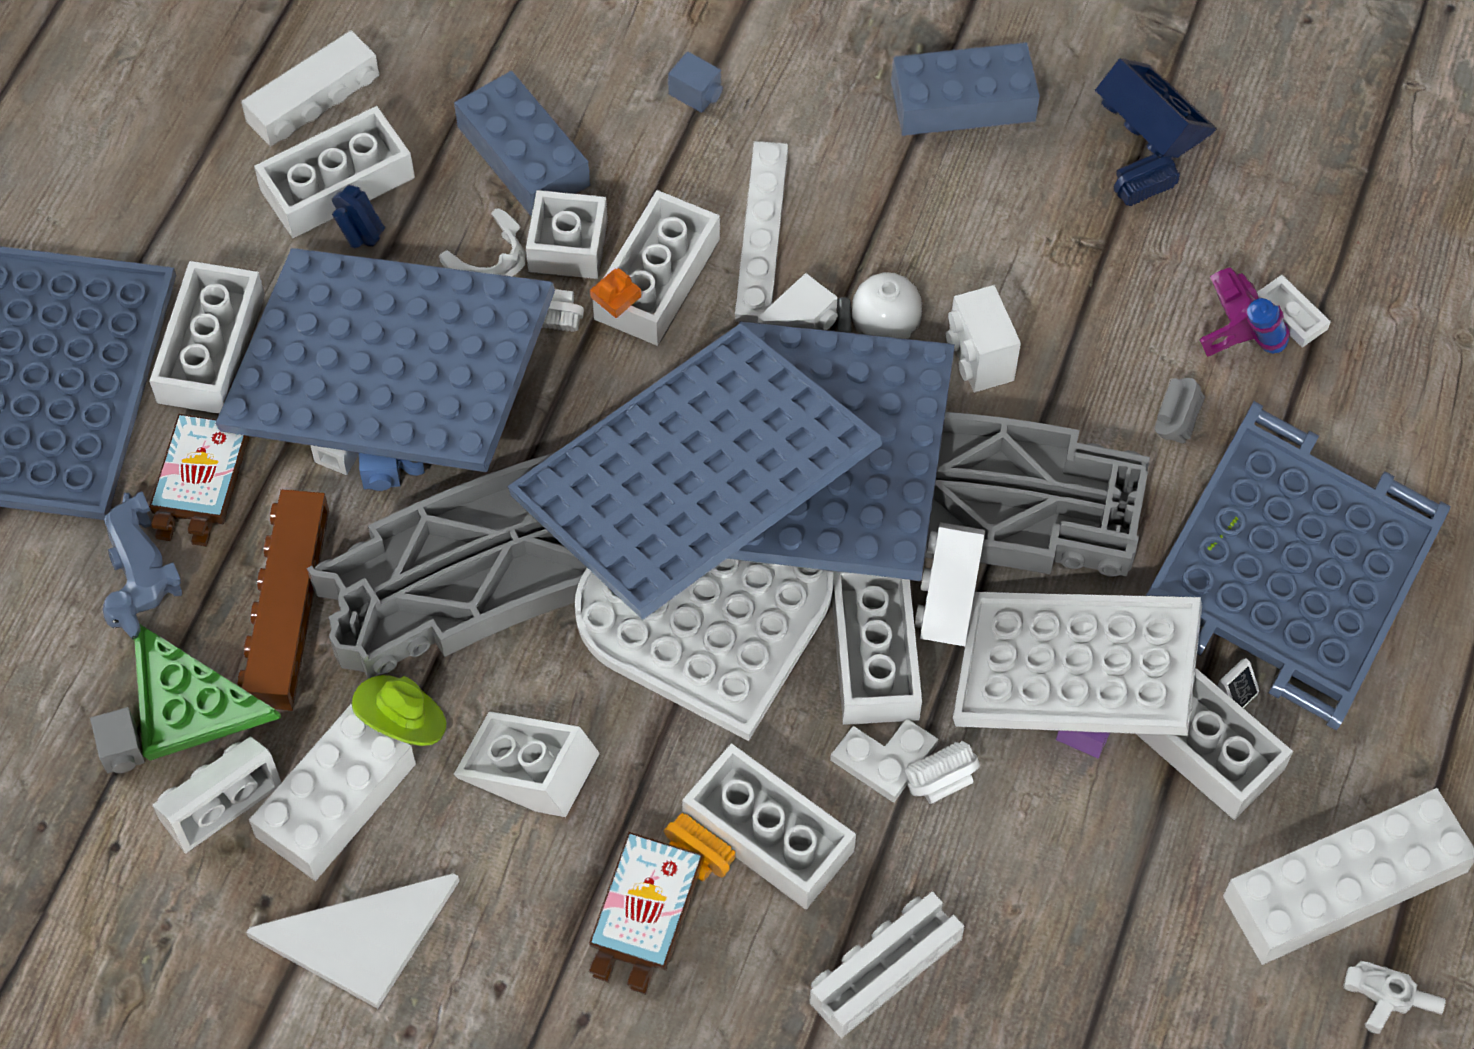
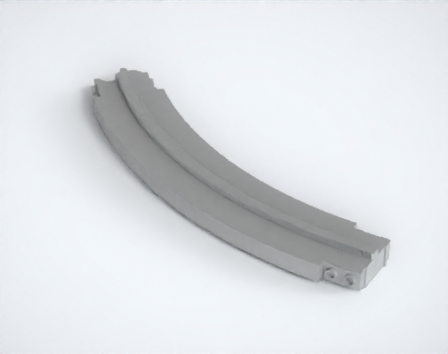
M946 412L925 558H934V554L927 553L930 532H938L940 522L985 530L980 563L1051 575L1053 562H1057L1071 569L1086 567L1096 569L1106 576L1121 575L1127 577L1128 570L1131 571L1139 540V536L1136 535L1150 457L1142 456L1130 450L1117 451L1107 449L1095 443H1077L1080 431L1077 429L1010 418ZM554 453L484 475L393 513L368 525L371 540L356 543L348 552L333 560L322 561L315 569L313 566L307 568L317 597L339 601L340 611L328 616L331 626L329 639L334 656L341 668L362 671L368 679L377 674L384 675L392 671L399 661L410 655L412 657L422 655L434 643H436L443 656L446 657L513 625L575 603L577 587L587 567L511 496L507 487Z

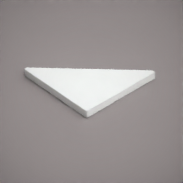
M453 873L250 927L246 933L254 941L378 1009L460 881L459 876Z

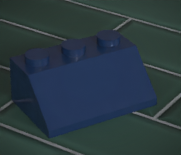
M1119 58L1095 89L1103 98L1101 101L1102 105L1114 114L1119 113L1126 120L1123 123L1124 126L1137 136L1141 134L1148 141L1147 148L1160 158L1163 156L1178 158L1217 130L1211 122L1149 64Z

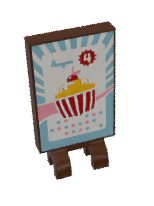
M178 414L149 506L151 513L155 514L151 525L152 528L157 529L156 539L171 541L176 519H191L188 533L193 534L191 539L192 545L207 547L212 524H224L250 436L220 432L215 424L217 419Z
M628 832L589 942L592 948L599 950L589 970L593 974V978L609 982L615 960L617 959L634 965L627 984L631 986L630 989L632 991L646 995L654 968L667 970L705 859L702 854Z

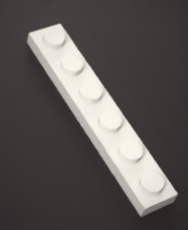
M754 141L735 322L758 323V317L772 305L788 144Z

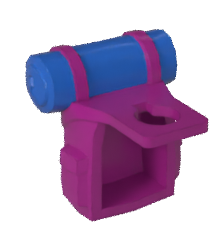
M1231 267L1220 270L1210 276L1230 323L1200 338L1207 357L1235 344L1255 339L1256 343L1265 352L1271 354L1279 353L1286 348L1290 330L1286 322L1284 323L1283 321L1284 313L1279 305H1274L1270 300L1264 298L1258 299V293L1253 283L1244 274L1236 273ZM1228 336L1224 341L1212 345L1218 338Z

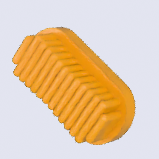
M681 813L674 822H670L663 830L666 837L670 840L668 844L704 856L705 859L698 877L702 882L707 879L711 872L723 878L730 870V864L736 858L735 850H731L730 845L727 846V843H724L719 837L708 832L707 829H704L703 826H700L699 823H696L687 814Z

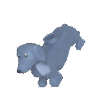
M142 491L138 492L133 498L130 493H124L122 504L111 509L104 517L108 536L113 548L108 549L114 570L122 568L127 583L121 590L112 592L107 596L102 608L103 616L110 627L113 629L122 628L131 639L138 638L141 631L136 616L137 613L159 606L164 595L168 592L174 596H182L181 580L174 563L162 565V555L159 549L139 526L142 525L144 528L152 526L147 513L150 511V508Z

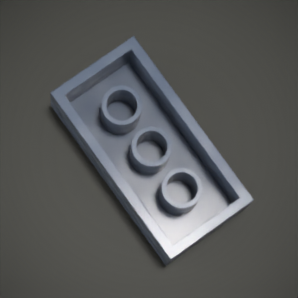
M1027 42L893 57L891 84L902 136L1036 121L1040 96Z
M512 70L454 102L457 126L531 217L537 190L577 194L590 186L588 160Z

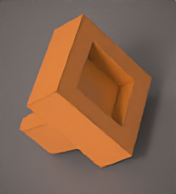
M615 268L590 289V296L607 312L617 318L641 298V288L633 283L630 276L620 268Z

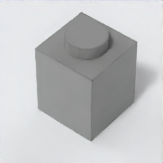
M128 707L90 718L99 759L107 774L112 772L125 773L134 769L136 765L145 763L136 723Z

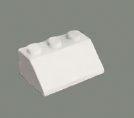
M249 737L243 742H236L229 746L223 756L212 764L199 767L193 772L191 778L179 787H172L166 790L152 806L161 823L186 854L274 792L281 784V780L270 752L252 737Z

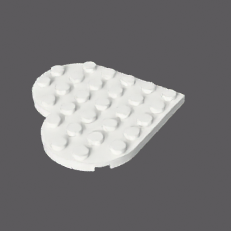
M726 559L642 620L599 578L586 568L578 584L575 597L577 627L589 651L608 668L749 741L828 611L833 591V571Z

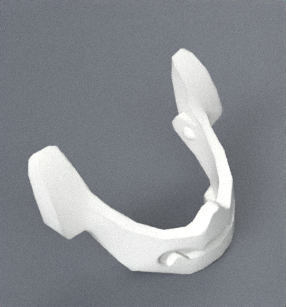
M496 208L491 212L503 230L501 233L502 237L512 245L510 254L502 253L499 256L497 265L492 267L471 266L462 262L448 250L439 255L440 262L444 268L513 277L525 266L526 252L516 238V232L520 229L519 224L500 208Z

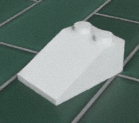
M489 711L454 775L462 781L535 812L566 817L600 753L579 726Z

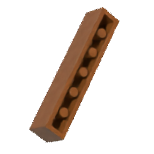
M280 489L278 503H273L271 507L270 522L273 525L272 536L267 535L264 542V556L267 558L266 567L260 568L258 573L257 587L261 593L259 602H253L251 623L254 624L252 636L248 635L245 640L244 656L248 660L246 670H240L237 686L276 710L293 711L314 597V590L307 568L313 566L315 569L320 563L329 515L325 493Z

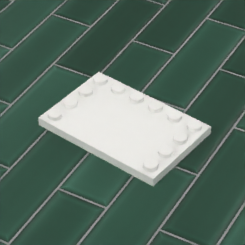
M974 592L953 715L955 726L1188 736L1202 612L1201 597Z

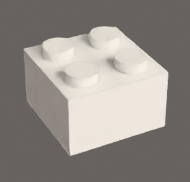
M537 190L526 245L528 272L598 279L608 223L606 197Z
M995 285L954 296L952 311L948 313L950 328L946 332V341L948 344H955L954 351H956L959 358V371L963 380H969L974 392L1014 381L1021 342Z

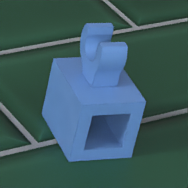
M359 453V470L364 489L383 491L390 487L400 486L399 468L413 476L425 473L423 462L413 463L410 460Z

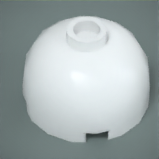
M888 272L873 275L860 284L854 295L852 321L855 329L860 334L863 332L865 335L908 339L921 323L922 300L917 288L904 276Z

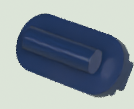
M1153 154L1116 170L1118 180L1115 182L1113 190L1118 198L1122 199L1127 206H1133V204L1136 205L1144 201V199H1148V197L1158 195L1166 190H1170V188L1173 189L1174 185H1177L1179 182L1180 173L1170 156L1159 158L1156 154Z
M347 185L343 191H339L332 198V203L336 208L332 216L351 248H358L362 244L373 247L380 240V235L384 231L385 226L379 216H377V213H375L365 191H361L360 187Z

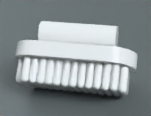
M555 289L542 328H553L554 330L571 332L578 331L579 321L583 318L584 308L573 304L574 291Z
M964 741L960 743L955 742L950 747L947 746L946 749L943 748L942 751L934 753V755L908 765V768L905 769L909 780L907 785L912 795H925L929 804H932L972 784L973 778L971 773L979 768L980 763L969 744Z

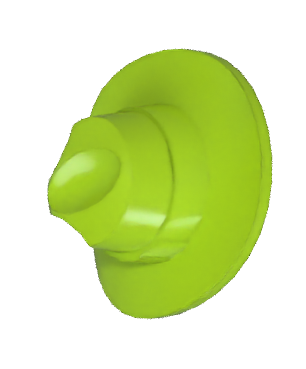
M386 675L375 676L363 681L354 692L352 698L354 714L363 723L384 735L408 744L420 746L435 744L444 736L446 718L442 710L412 679L406 676L400 678Z

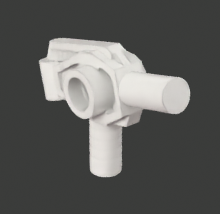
M1360 961L1355 967H1348L1344 988L1348 991L1363 993L1377 1002L1370 1018L1365 1024V1027L1375 1034H1380L1392 1011L1405 1014L1412 1006L1442 1014L1446 999L1416 990L1417 984L1412 981L1408 974L1365 961Z

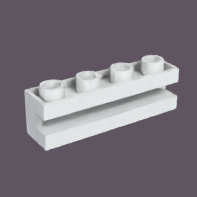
M933 892L923 899L920 896L915 897L903 908L902 913L904 915L894 923H891L890 920L884 922L872 934L873 940L863 948L860 945L853 947L842 958L843 964L833 972L829 969L822 972L812 982L811 986L813 988L810 993V1004L840 1038L848 1034L961 941L964 925L955 915L949 918L942 911L943 902Z

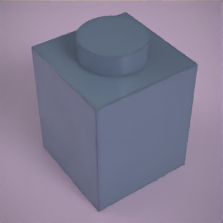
M687 51L668 73L669 95L702 113L710 103L714 104L722 93L721 69Z

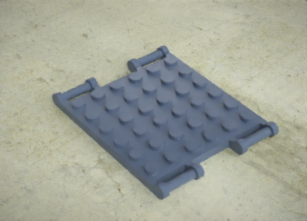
M1254 401L1146 596L1201 597L1202 612L1200 626H1202L1198 639V655L1202 654L1212 634H1217L1280 669L1268 691L1270 695L1276 698L1280 696L1324 719L1327 721L1326 725L1337 731L1451 506L1442 501L1438 504L1393 480L1395 476L1386 471L1383 472L1373 489L1310 455L1319 435L1311 431L1308 433L1303 432L1262 410L1264 406ZM1256 422L1262 425L1263 427L1275 432L1276 434L1290 440L1291 442L1299 445L1300 448H1297L1291 445L1290 443L1278 438L1277 436L1265 431L1264 429L1254 425V423ZM1386 493L1426 513L1427 515L1431 516V518L1429 519L1426 516L1414 511L1413 509L1401 504L1400 502L1386 496ZM1235 517H1237V523H1234V526H1231L1230 523L1233 522L1232 520L1235 519ZM1213 543L1215 547H1212V550H1208L1207 547ZM1291 676L1337 700L1336 707L1334 708L1288 683Z

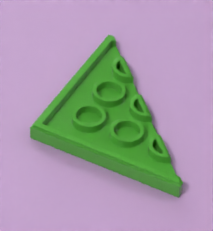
M139 624L141 631L138 638L134 639L142 753L146 759L151 761L281 718L280 712Z

